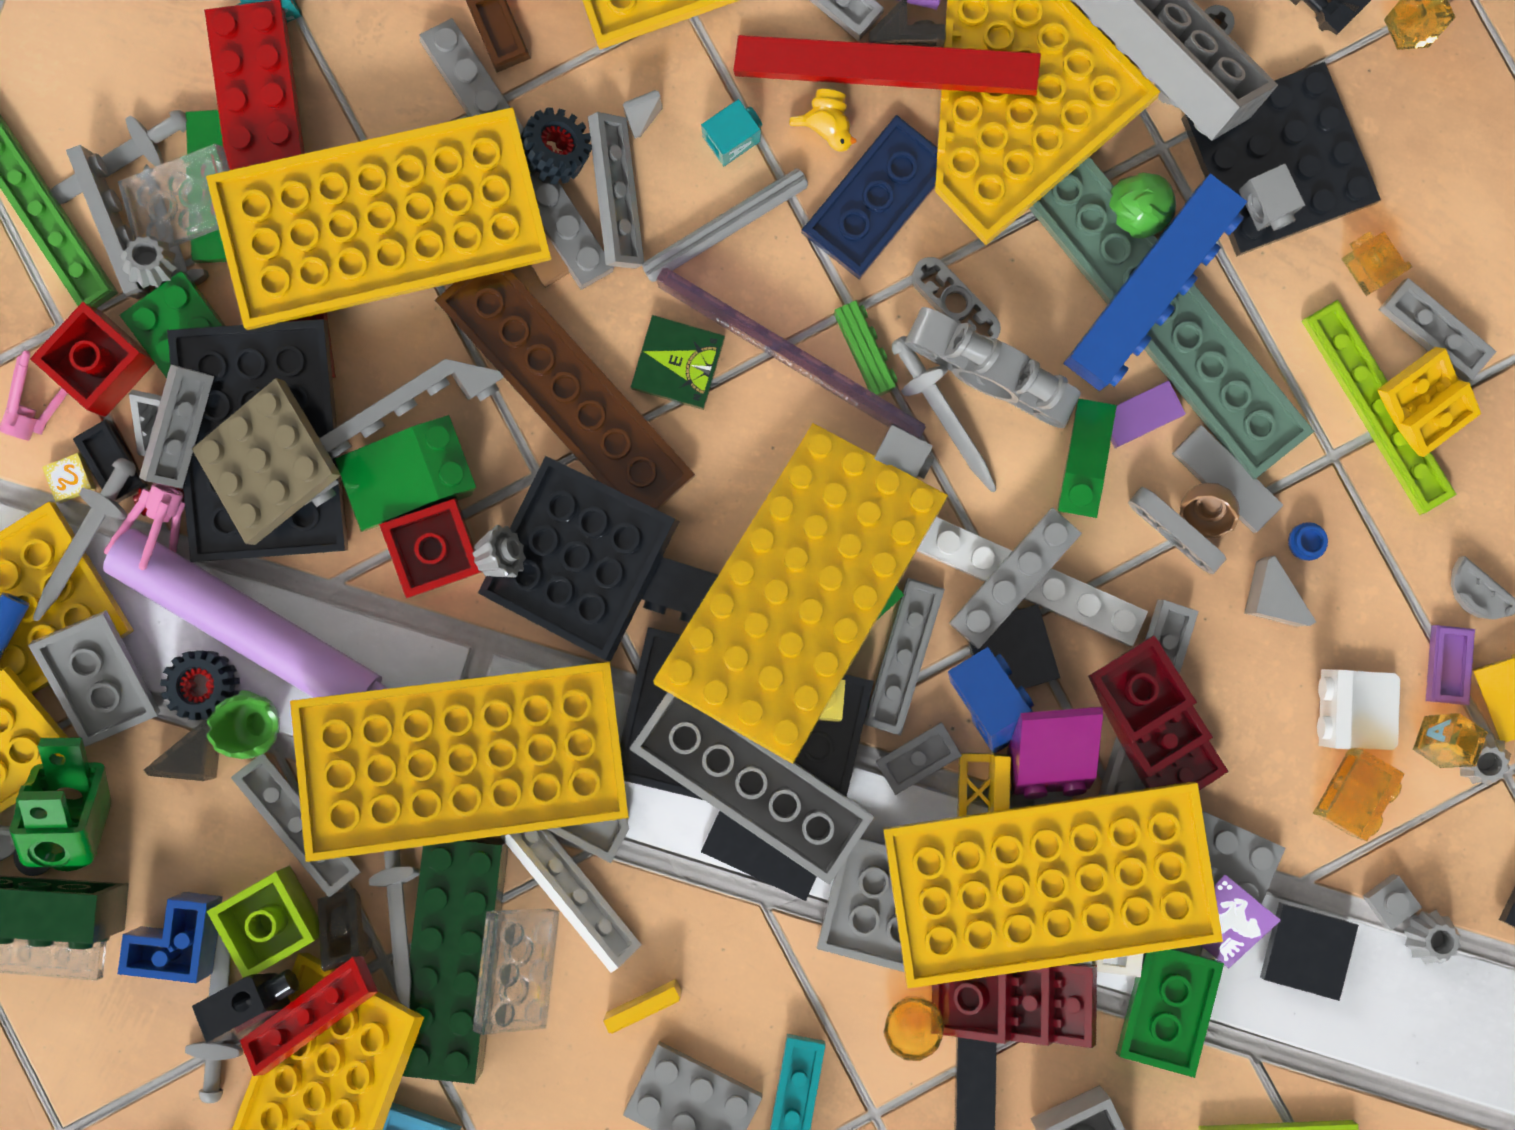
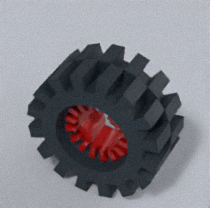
M546 108L544 114L541 109L536 111L534 116L529 118L520 135L527 163H530L528 167L530 174L532 175L535 171H538L540 173L538 179L544 182L548 176L550 177V184H557L560 178L563 184L568 183L571 178L575 179L592 151V145L589 144L591 141L590 133L583 134L586 129L584 123L576 125L577 117L574 114H571L569 118L564 117L566 110L560 108L556 114H554L553 108ZM547 141L555 142L556 148L562 151H559L558 153V151L555 150V152H553L552 146L548 145Z
M188 651L182 653L183 656L175 657L171 660L173 666L166 667L163 672L168 676L167 679H161L160 686H166V692L161 693L163 700L169 699L170 703L166 706L170 711H178L176 715L181 718H189L188 720L208 719L219 703L239 694V691L235 690V684H240V678H234L233 675L234 672H237L236 667L228 664L230 660L227 657L219 656V653L214 651ZM199 674L206 676V679H208L206 683L208 690L204 696H199L194 691L197 686L194 679Z

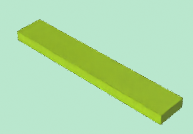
M1339 300L1302 320L1301 322L1418 514H1425L1457 495L1433 454L1430 452L1425 457L1418 456L1396 427L1377 391L1378 388L1388 381Z

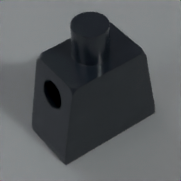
M289 969L280 974H252L194 1004L192 1008L206 1043L244 1038L291 1003L289 995L299 990V981L296 975Z

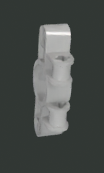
M922 307L904 342L908 348L940 366L945 365L949 371L968 386L991 397L1006 401L1054 427H1066L1081 395L1077 388L1068 383L1066 377L1052 375L1040 368L1039 362L1030 359L1016 348L995 338L980 335L973 331V326L969 323L961 324L931 308Z

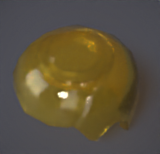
M906 996L895 1003L888 1012L883 1030L884 1038L891 1052L905 1061H921L938 1049L945 1028L944 1018L937 1005L922 996Z

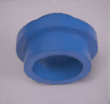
M1306 522L1292 529L1288 537V546L1292 554L1298 559L1304 561L1315 560L1325 553L1328 546V537L1321 526Z

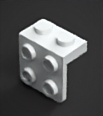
M1321 669V679L1318 686L1320 697V717L1317 722L1318 746L1335 749L1394 750L1398 746L1400 677L1395 673Z

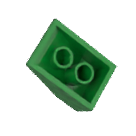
M449 415L409 427L334 460L361 532L452 499L461 500L470 497L476 488Z

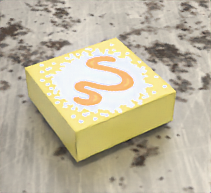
M80 453L42 467L54 500L57 503H63L79 497L82 488L92 491L96 490L88 465Z

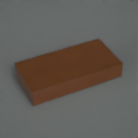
M466 0L496 73L531 59L506 0Z

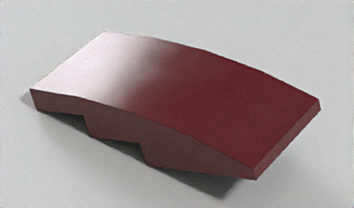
M1155 635L1088 675L1117 738L1146 789L1196 782L1200 791L1229 772L1209 741L1213 736L1193 706L1197 701Z
M1076 963L932 985L931 1034L1001 1044L1015 1041L1049 1046L1052 1043L1086 1048L1096 1046L1097 965Z

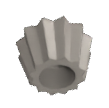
M138 236L135 241L127 243V248L120 257L124 262L121 270L129 275V282H138L142 288L149 285L158 288L162 281H170L171 272L177 269L173 262L176 254L169 250L168 242L159 241L155 236H147L145 238Z
M496 525L474 545L475 551L472 553L475 557L474 563L485 576L517 577L518 571L524 570L523 562L526 559L523 553L524 545L519 542L517 533H512L508 526L502 528L500 525Z
M1477 732L1472 738H1463L1462 746L1455 749L1458 757L1454 764L1460 768V776L1468 777L1472 784L1482 782L1489 785L1496 779H1503V774L1510 769L1508 763L1511 753L1505 749V741L1496 740L1493 733L1484 736Z
M1437 910L1431 913L1421 911L1418 917L1410 918V926L1404 930L1407 936L1405 946L1411 949L1412 958H1421L1425 964L1446 962L1451 956L1457 955V949L1461 947L1459 943L1461 936L1449 916H1440Z

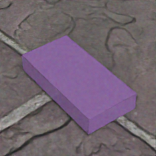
M1169 380L1117 405L1111 437L1114 448L1186 414Z
M1431 625L1426 701L1460 705L1470 704L1475 629Z

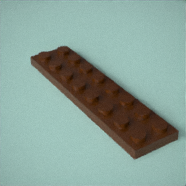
M510 270L455 282L435 299L438 305L494 367L501 372L503 377L597 481L658 510L695 477L694 472Z

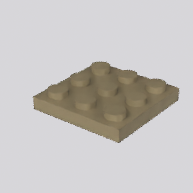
M277 378L192 448L245 544L256 545L341 476L287 383Z

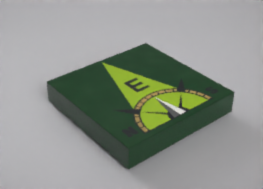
M652 315L631 389L704 410L725 336Z

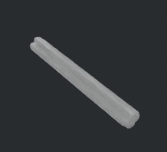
M794 169L643 262L642 268L648 279L652 282L657 281L805 190L808 186V181L804 173L800 169Z

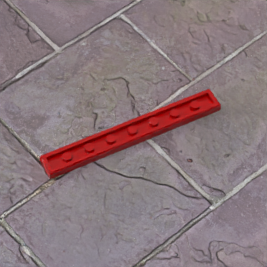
M738 35L733 71L737 77L1037 96L1041 53Z

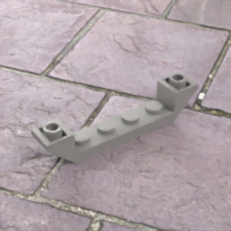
M444 359L319 439L330 458L333 459L352 447L348 440L361 432L366 438L384 427L385 425L381 419L394 411L399 417L418 405L414 398L427 390L430 396L448 386L450 383L446 377L452 375L468 400L477 396L480 402L499 390L496 382L504 377L497 370ZM338 481L332 482L309 502L312 501L318 507L335 496L336 493L333 487L339 484Z

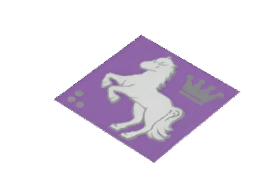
M1224 875L1214 884L1223 942L1200 946L1216 959L1223 962L1227 968H1230L1281 920L1227 875Z

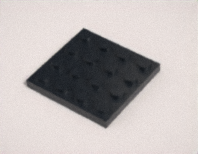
M1325 62L1275 80L1278 86L1250 119L1212 141L1195 128L1194 122L1186 114L1181 119L1205 178L1211 173L1240 195L1239 189L1251 178L1286 164L1305 203V206L1294 214L1296 219L1294 222L1273 231L1272 226L1258 231L1246 205H1244L1239 212L1244 216L1243 220L1231 235L1228 236L1236 257L1375 205L1381 201Z
M545 456L510 527L511 532L517 533L519 542L524 545L523 553L526 557L523 562L524 570L518 571L517 577L486 576L478 594L588 652L611 662L680 521Z

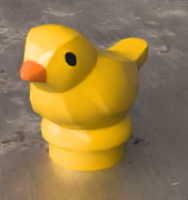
M831 89L816 90L815 98L812 99L813 109L802 116L789 119L790 126L809 127L827 140L830 147L838 152L847 151L852 144L857 142V139L852 137L849 132V118L844 114L847 109L845 104L846 95L842 92Z

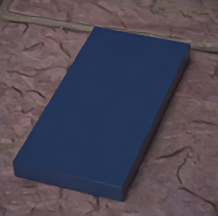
M896 115L803 227L801 233L860 280L934 190L938 147Z

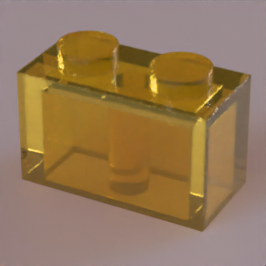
M1351 748L1347 751L1313 814L1354 838L1368 841L1369 837L1374 836L1381 828L1383 823L1382 814L1388 803L1393 802L1400 794L1402 789L1400 782L1405 773L1365 750Z

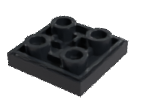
M1038 604L1013 611L980 649H977L968 641L972 656L986 647H989L994 656L1001 654L1012 671V674L1008 677L1016 689L1020 686L1025 689L1060 678Z
M1279 902L1276 916L1281 921L1272 928L1260 978L1340 1001L1359 925Z

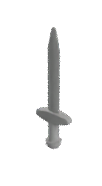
M181 110L169 112L171 117L150 130H147L136 118L128 116L125 120L132 139L101 157L108 170V175L104 177L110 176L142 155L155 167H163V158L157 144L179 130L182 132L186 131V114ZM73 174L50 190L60 205L82 193L76 174Z
M901 336L892 343V351L894 355L898 353L914 378L904 386L901 392L904 396L923 393L970 469L991 492H995L996 486L985 460L936 385V382L947 373L946 366L941 365L926 370L915 351L905 345L904 342L907 336Z
M120 458L112 464L115 469L100 493L90 489H81L79 495L91 509L44 587L33 615L34 621L40 620L58 599L106 515L120 520H125L127 517V513L115 499L129 475L134 476L136 467L131 461Z
M400 850L384 851L385 870L369 878V886L387 887L395 986L400 1004L410 1008L411 969L403 884L419 875V868L401 867Z
M219 933L217 935L213 973L210 975L209 996L229 986L231 955ZM203 1041L187 1045L185 1053L193 1057L205 1059L203 1089L199 1090L201 1101L204 1103L218 1102L223 1094V1089L219 1088L221 1060L243 1055V1048L224 1041L212 1043Z

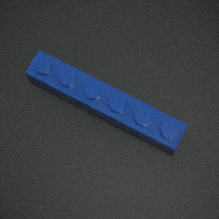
M1210 173L1196 188L1063 364L1099 391L1109 383L1115 387L1129 369L1124 363L1133 353L1139 356L1151 341L1152 337L1147 333L1155 323L1161 326L1174 311L1175 307L1170 304L1178 293L1184 296L1196 282L1198 277L1193 273L1200 263L1207 266L1221 249V246L1216 242L1222 234L1231 235L1241 223L1244 216L1239 212L1248 201Z

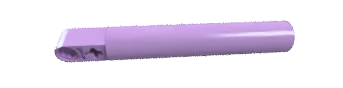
M135 528L123 533L113 544L105 558L103 565L105 573L313 698L389 689L381 684L382 676L157 541L147 568L145 570L139 569V563L148 536Z

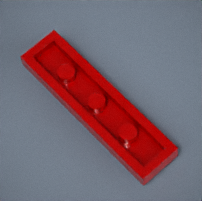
M363 956L352 957L240 1040L253 1076L268 1073L378 992Z

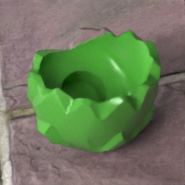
M1139 173L1138 175L1119 180L1111 189L1113 196L1111 197L1109 207L1117 215L1116 224L1129 232L1133 238L1143 239L1153 236L1163 230L1175 215L1176 199L1172 186L1160 175Z
M241 690L239 694L219 703L207 720V724L210 727L207 738L213 745L214 750L225 756L239 759L255 758L266 753L276 741L280 729L279 715L272 701L246 690Z

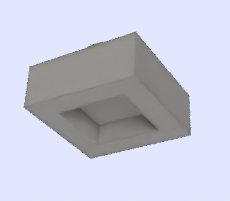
M1392 874L1363 895V898L1384 927L1389 930L1394 929L1422 908L1400 876Z

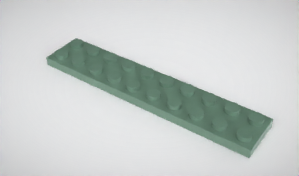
M1089 157L1029 209L1108 305L1155 244L1157 238L1154 235L1143 239L1133 238L1129 232L1116 224L1117 215L1109 207L1111 197L1113 196L1111 189L1114 186ZM1193 284L1184 296L1178 293L1170 304L1175 309L1161 326L1155 323L1147 334L1152 339L1144 350L1218 441L1239 461L1254 480L1315 431Z

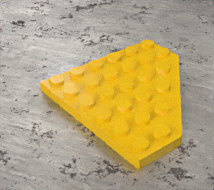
M947 0L944 48L1041 53L1037 96L941 90L935 192L975 235L987 245L1158 98L1160 91L1150 80L1144 77L1142 72L1070 0Z

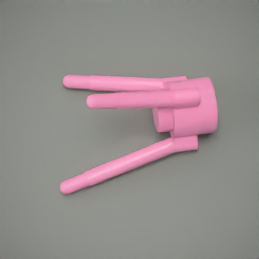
M24 350L22 355H19L16 360L7 408L0 423V432L30 441L33 432L42 435L47 421L68 393L61 388L38 419L34 417L36 410L20 405L30 359V352Z
M153 483L150 490L143 489L138 502L104 549V553L108 554L116 540L130 529L145 507L147 508L146 515L154 519L142 553L139 569L145 570L147 568L163 522H169L171 517L169 549L176 553L181 515L185 507V503L182 501L183 493L173 487Z

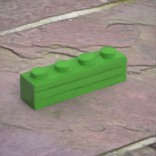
M857 300L835 309L834 316L872 399L893 391L896 387L895 383L898 382L893 369L889 370L885 363L888 358L884 349L877 346L875 340L878 339L874 327H869L865 320L868 318L864 306H859Z

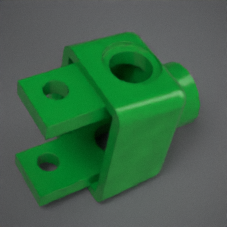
M41 738L38 749L42 764L35 765L31 769L26 783L19 790L9 831L22 865L26 867H52L58 871L66 872L78 870L91 864L95 859L110 811L111 797L105 766L98 762H88L82 738ZM56 753H57V754H61V755H63L64 757H59V756H56L55 754H56ZM65 787L78 790L83 797L74 800L67 799L64 791L57 790Z

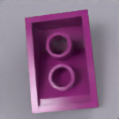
M1102 707L1021 713L1007 749V755L1011 757L1010 777L1013 795L1024 794L1026 799H1039L1046 797L1049 792L1063 791L1065 796H1077L1086 793L1087 789L1092 787L1097 777L1103 722Z

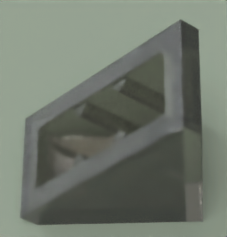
M207 720L201 722L144 769L145 773L148 776L196 781L215 779L217 777L219 752L214 750L213 745L207 738V733L210 731Z

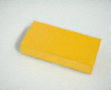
M677 979L608 1011L603 1020L608 1033L613 1034L679 1002L682 990Z

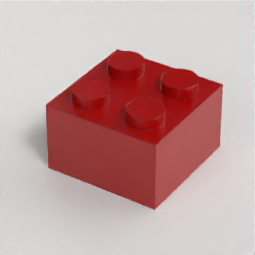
M82 302L30 358L83 408L104 417L115 408L155 364L149 354L106 314L85 302Z
M456 499L379 524L406 598H411L483 573L478 570V566L474 563L475 557L472 554L475 551L474 544L459 502Z

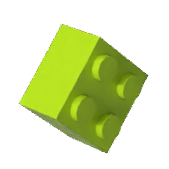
M290 865L274 872L207 911L243 978L260 973L327 933Z

